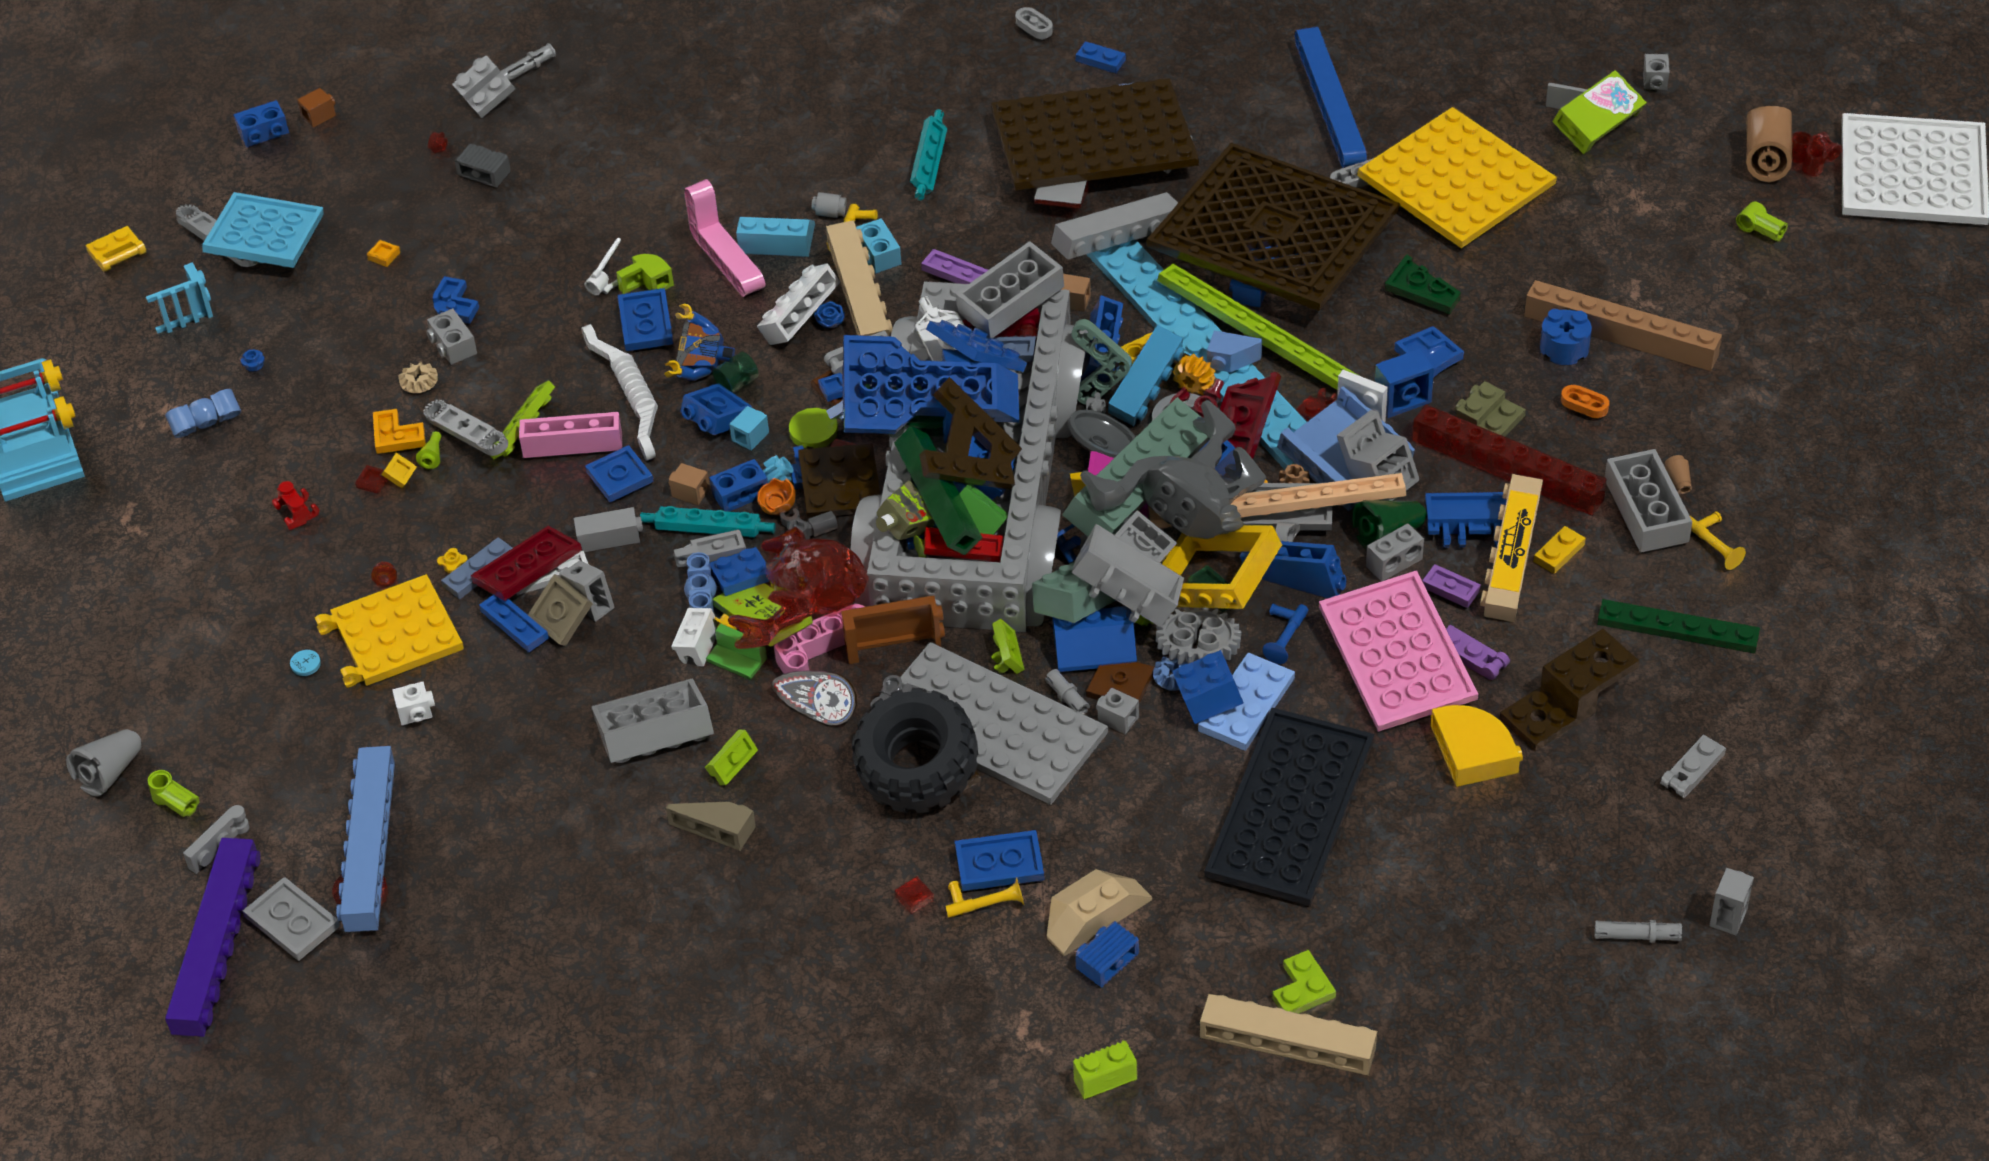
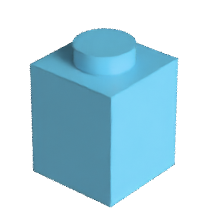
M749 406L729 424L732 441L749 450H752L769 433L767 415Z

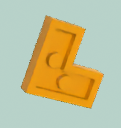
M397 409L373 412L375 449L377 454L420 448L426 444L423 422L400 426Z

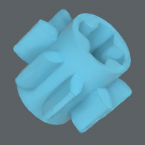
M776 455L763 463L766 467L763 472L768 478V483L773 478L782 481L785 478L790 481L792 480L789 475L793 473V467L785 457L779 459Z

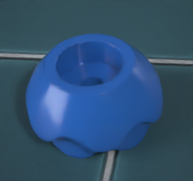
M831 301L820 305L815 312V319L818 324L828 329L836 328L845 318L842 306Z

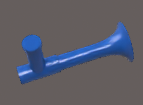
M1274 603L1271 605L1270 615L1289 619L1276 643L1270 642L1263 646V654L1270 662L1284 664L1287 661L1288 654L1285 647L1309 611L1307 606L1300 604L1294 611L1277 606Z

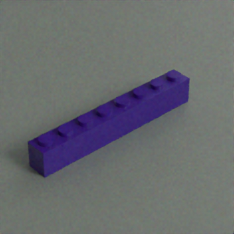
M221 837L165 1017L171 1035L204 1037L207 1026H210L212 1023L214 1002L217 1003L219 1000L221 979H225L227 973L226 962L228 956L233 954V939L235 934L239 933L240 916L247 907L248 889L253 887V873L255 867H258L260 864V851H257L253 839Z

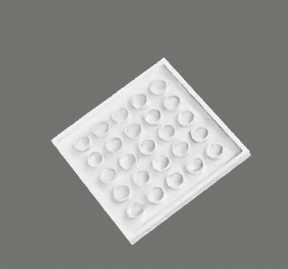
M1842 114V215L1988 225L1989 196L1985 123Z

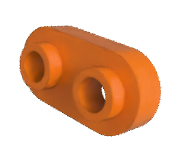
M1568 385L1562 390L1561 403L1566 408L1592 418H1601L1607 415L1609 400L1606 396L1579 385Z

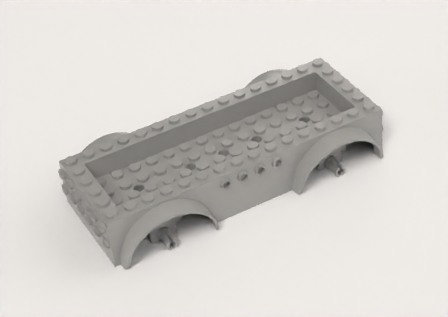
M924 282L921 298L928 296L933 308L937 307V309L958 313L956 293L968 284ZM1061 289L1037 306L1040 316L1038 332L1012 336H1036L1037 342L1033 362H1027L1024 372L1009 369L1018 374L1019 423L996 422L1022 448L1013 462L1015 466L1013 470L1015 486L1010 490L1006 489L1001 497L996 496L992 500L1008 513L1007 520L994 534L1003 536L1001 562L926 555V558H920L915 548L908 549L907 539L898 540L889 530L886 532L878 530L876 526V519L878 518L876 512L885 499L909 480L915 486L894 444L899 437H890L889 446L891 451L886 452V466L888 468L883 494L862 498L854 516L851 536V577L855 604L867 607L934 596L936 605L942 606L944 620L939 622H943L944 627L994 630L992 623L1001 618L1015 631L1026 632L1027 626H1039L1043 623L1044 615L1034 612L1032 583L1041 579L1043 575L1052 573L1061 510L1046 506L1056 438H1068L1071 436L1068 420L1071 414L1076 411L1085 350L1073 340L1071 335L1074 325H1071L1070 290ZM919 305L917 316L903 317L895 322L891 337H896L902 343V347L911 355L914 354L920 361H932L917 330L915 333L912 332L917 322L925 313L921 305ZM1080 330L1079 333H1080V334L1088 333V331H1087V330H1084V331H1081V330ZM943 428L919 429L929 435L938 452L945 453L947 444H944Z

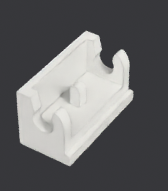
M688 608L671 646L684 664L688 661L687 656H690L694 659V663L697 666L705 665L706 657L709 655L716 639L715 630L719 625L714 619L715 615L711 608Z

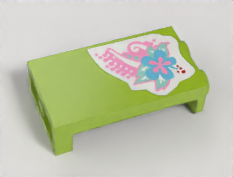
M1615 70L1562 107L1552 122L1585 154L1596 141L1632 115L1636 117L1647 102Z

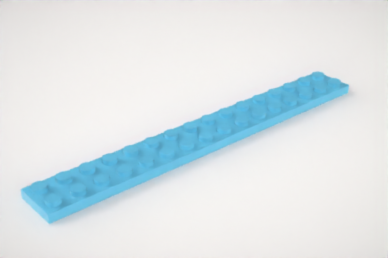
M1137 240L1087 254L1154 328L1159 325L1182 337L1184 353L1190 356L1194 353L1198 358L1203 356L1204 361L1207 362V349L1214 330L1222 331L1198 305L1157 281L1159 273L1164 269ZM1252 363L1232 372L1216 370L1214 373L1215 379H1220L1224 382L1220 391L1221 401H1223L1228 386L1237 383L1243 384L1253 378L1258 380L1265 378ZM1276 391L1259 442L1285 470L1287 465L1295 463L1277 448L1280 434L1286 428L1294 432L1304 425L1306 421Z

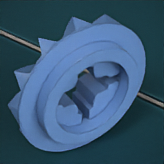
M1163 656L1160 662L1155 663V669H1153L1155 682L1168 690H1180L1174 674L1170 675V670H1175V668L1177 669L1184 664H1188V662H1183L1179 665L1177 658L1170 661L1169 658Z

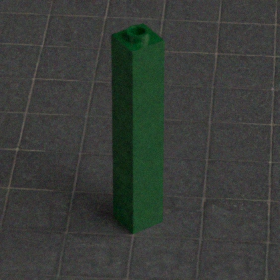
M910 426L894 444L947 547L966 555L982 539V536L953 481L923 477L919 454L924 450H937L927 433Z

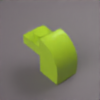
M653 254L633 256L632 265L616 272L618 287L623 294L642 285H645L648 290L661 288L666 290L674 286L671 267L661 257Z

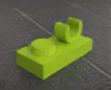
M1000 618L992 623L995 633L993 639L1000 648V651L995 652L991 656L995 662L999 663L994 666V669L1002 674L1011 668L1018 674L1025 669L1014 629Z
M738 729L705 768L710 776H715L720 785H727L758 749L746 730Z

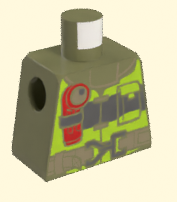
M910 480L888 496L876 512L878 516L876 519L878 530L881 532L889 530L898 540L922 535L925 533L926 527L933 528L935 525V521L920 492Z

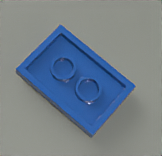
M665 288L618 295L626 351L674 344Z
M1036 830L955 841L962 891L1012 885L1016 882V877L1019 884L1044 880V870Z

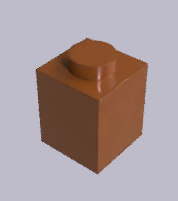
M321 88L297 99L301 117L313 128L336 116L334 98L331 94H326Z

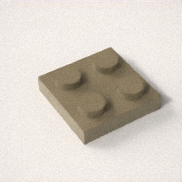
M554 574L528 616L548 632V635L558 644L566 646L593 603L561 576Z

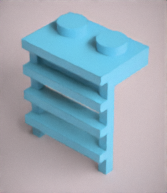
M193 262L184 265L188 279L187 282L146 296L148 303L157 300L164 324L155 327L157 333L166 330L170 333L173 332L172 328L181 326V328L186 327L185 323L193 320L195 323L200 322L199 318L208 316V318L213 317L209 304L211 297L204 286L206 283L202 270H196ZM182 290L185 291L191 312L190 315L183 317L176 294ZM171 295L178 318L171 322L169 321L163 297Z

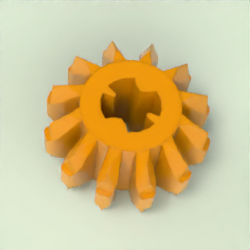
M1193 353L1191 356L1185 355L1176 364L1173 371V380L1179 383L1178 388L1185 387L1192 394L1203 395L1204 390L1211 388L1213 385L1216 370L1210 368L1211 362H1205L1203 356L1198 358Z

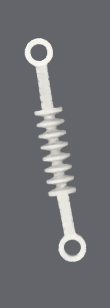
M591 324L581 327L588 349L610 361L611 368L627 400L634 410L636 417L640 419L637 440L644 459L648 461L656 458L650 434L658 405L632 355L598 340Z

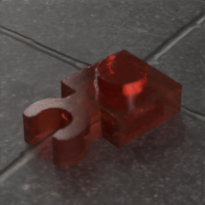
M1321 388L1316 399L1309 396L1296 411L1308 422L1335 402L1337 394L1333 393L1332 396L1325 397L1326 389Z

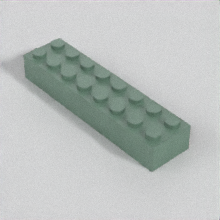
M1177 397L1096 476L1119 481L1125 476L1131 466L1140 459L1153 456L1192 458L1209 439L1206 434L1197 429L1193 424V421L1201 416ZM1138 484L1132 494L1121 505L1113 509L1098 511L1092 505L1087 486H1085L1073 498L1063 516L1087 536H1089L1095 524L1115 535L1137 510L1140 511L1147 504L1143 484Z

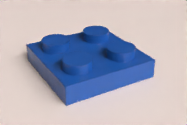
M629 445L585 465L586 473L609 502L654 482L651 472Z
M757 547L744 549L740 553L728 557H720L716 561L710 562L711 573L725 596L774 580L772 571Z

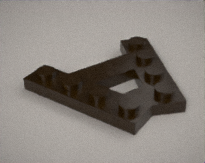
M949 377L933 394L953 415L945 453L924 450L919 454L923 477L1010 490L1015 486L1011 462L1022 448ZM972 435L989 451L988 459L968 456Z

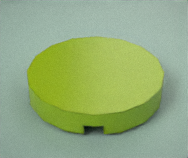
M807 408L794 415L789 423L790 438L796 445H803V448L806 449L807 446L813 448L825 447L833 442L837 436V419H830L826 409Z

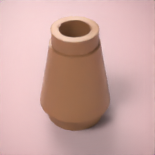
M1682 455L1668 458L1665 461V469L1678 494L1690 492L1692 486L1689 462Z

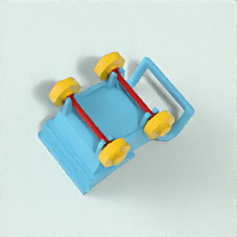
M42 358L0 371V381L32 371L35 375V378L0 388V395L37 384L36 388L0 399V489L4 501L85 477L69 428L74 427L71 418L76 417L72 404H66L64 396L59 397L58 390H61L59 381L63 380L59 366L54 367L51 359L46 360Z

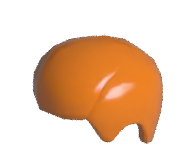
M773 478L758 491V505L769 515L778 516L780 513L785 514L789 512L795 504L796 493L794 486L787 478L784 481Z

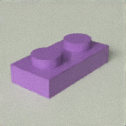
M1435 564L1422 580L1426 590L1466 608L1469 607L1478 595L1481 584Z

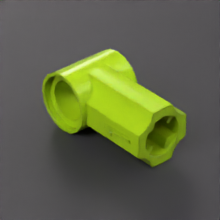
M1756 201L1751 202L1736 217L1737 226L1745 232L1756 230L1778 242L1783 238L1788 226L1787 223L1768 214L1765 207Z
M157 770L149 775L147 781L154 803L166 805L183 817H190L196 811L200 803L199 797L172 780V776L168 771Z

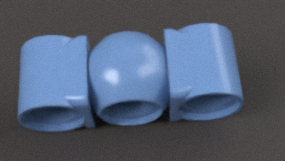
M224 389L214 395H210V399L202 398L192 402L189 408L186 404L171 409L165 414V417L174 437L181 438L196 432V427L200 429L207 428L215 424L217 420L222 422L223 420L232 419L242 411L232 389Z
M702 552L693 553L687 558L688 579H686L684 586L689 607L711 608L714 613L713 598L715 597L717 586L712 578L709 557Z

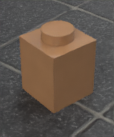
M1063 274L1064 287L1062 289L1070 290V309L1085 312L1091 296L1090 278Z
M681 463L677 470L673 471L669 477L672 497L699 505L710 489L708 471Z

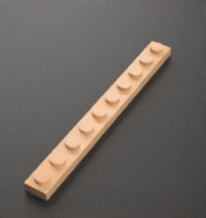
M1402 473L1244 493L1238 496L1231 505L1237 506L1241 518L1310 508L1318 509L1325 506L1345 505L1363 500L1394 499L1406 496V487ZM1148 506L1150 521L1161 529L1171 527Z

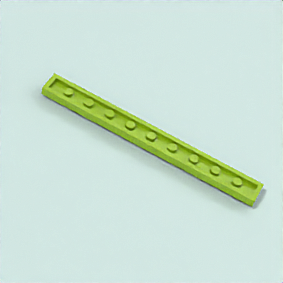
M1175 264L1170 265L1159 273L1157 281L1167 288L1180 294L1243 334L1262 339L1263 346L1338 390V376L1342 370L1356 374Z

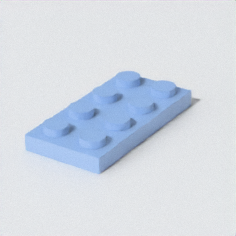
M1251 653L1246 654L1232 675L1244 704L1201 721L1198 724L1199 732L1244 751L1247 750L1266 722L1271 708L1276 707L1295 679V671Z

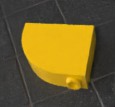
M1449 705L1432 709L1431 728L1456 787L1519 773V764L1523 760L1521 748L1519 745H1515L1506 726L1495 716L1484 710L1464 705Z

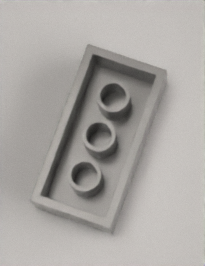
M1029 241L956 293L958 313L974 327L987 332L989 339L993 338L1064 287L1063 267Z
M1656 449L1607 459L1604 480L1640 553L1689 542L1692 520Z

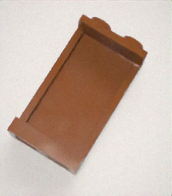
M934 596L841 611L844 642L849 664L859 663L858 650L933 638L935 644L941 647V638L945 637L943 622H939L944 620L942 606L936 605Z

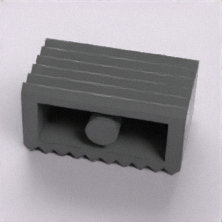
M471 143L455 160L457 175L497 188L511 171L506 154L492 152L483 146H476Z

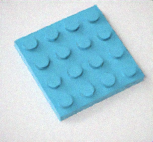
M234 192L203 242V252L294 268L323 217V207Z

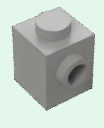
M1111 687L1105 696L1102 695L1097 702L1098 721L1122 734H1126L1139 718V700Z

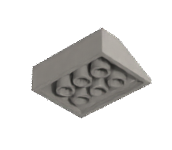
M693 678L591 706L611 763H623L637 755H651L659 749L666 747L676 748L681 746L683 742L691 740L701 741L706 739L708 735L714 734L708 706Z

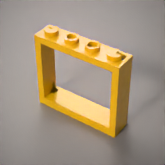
M1244 525L1234 532L1221 534L1209 539L1193 538L1181 533L1176 541L1177 544L1167 555L1162 565L1181 576L1196 551H1250L1230 584L1183 583L1177 607L1243 609L1281 548L1282 543L1273 526Z

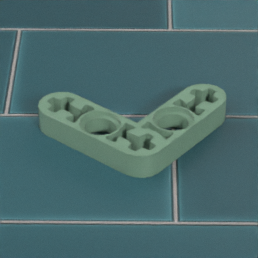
M1081 319L1074 324L1071 334L1072 338L1101 364L1080 383L1077 400L1086 405L1087 399L1094 397L1095 392H1099L1101 398L1130 371L1132 359L1127 352L1089 320ZM1087 330L1088 333L1080 334L1079 331ZM1099 343L1105 344L1108 347V351L1100 352L1096 349L1095 345ZM1122 361L1125 363L1124 366L1121 364L1115 371L1113 370L1116 362L1120 363ZM1099 374H1106L1109 376L1110 381L1106 383L1101 382L1097 376ZM1094 385V389H1093V391H1092V394L1088 393V394L1086 395V394L1083 393L1084 391H1086V392L1089 391V390L1092 388V386Z

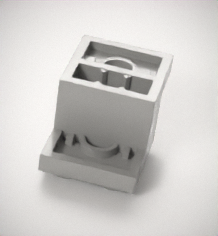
M1370 410L1336 435L1351 478L1359 479L1402 473L1406 490L1420 480L1406 437L1385 433L1378 411ZM1387 498V499H1379V500L1393 501L1394 499H1388V498Z
M1138 510L1115 534L1118 538L1159 563L1166 559L1167 555L1177 544V542Z

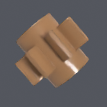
M1287 465L1285 471L1279 472L1280 483H1309V471H1304L1301 465Z

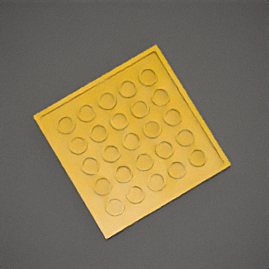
M1454 107L1360 167L1357 174L1358 177L1391 200L1400 203L1401 207L1460 248H1463L1555 185L1557 179L1555 175Z

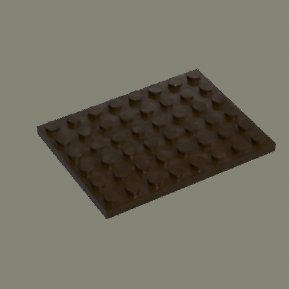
M1157 79L1155 81L1135 82L1125 85H1112L1103 88H1090L1088 90L991 102V111L1015 191L1199 166V157L1170 79Z

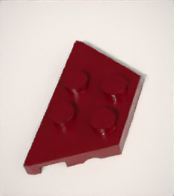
M1272 372L1270 377L1258 380L1253 378L1243 384L1237 383L1228 386L1220 410L1228 417L1227 409L1231 406V403L1236 404L1239 411L1237 424L1233 436L1228 441L1235 448L1242 447L1252 459L1254 458L1282 377L1278 372Z

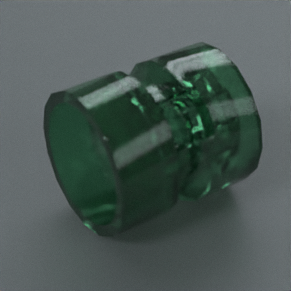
M743 351L731 357L729 362H723L715 367L712 371L715 382L721 384L732 393L737 392L743 385H748L759 377V371L754 360Z

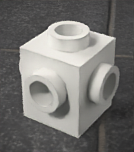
M424 682L392 689L401 725L432 718L430 707L435 706L432 692H426Z

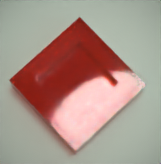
M366 465L355 481L356 488L379 494L388 481L387 478L381 475L384 470Z

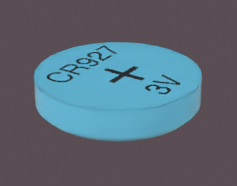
M312 650L299 651L290 660L292 671L299 676L311 675L321 665L319 655Z

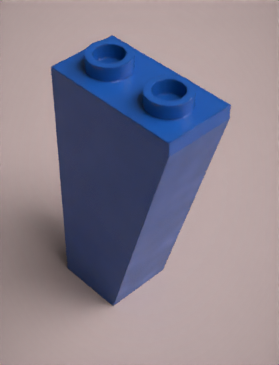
M1281 541V548L1262 577V580L1324 598L1338 596L1346 587V576L1343 575L1340 558L1336 554L1334 545ZM1242 551L1240 555L1242 564L1250 551Z

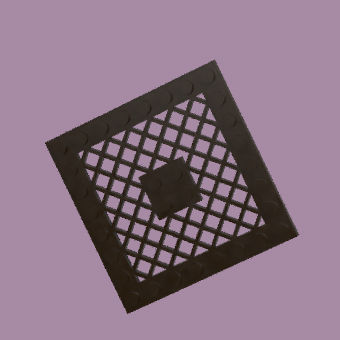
M1230 143L1147 238L1146 247L1280 296L1286 300L1304 305L1310 309L1320 311L1399 211L1400 203Z

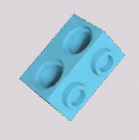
M882 218L856 227V229H861L863 243L861 244L862 247H867L869 261L867 263L868 265H873L875 273L902 265L900 246Z

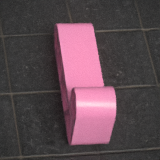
M853 604L813 620L811 625L775 644V659L783 674L794 671H809V659L845 645L841 611L865 606Z

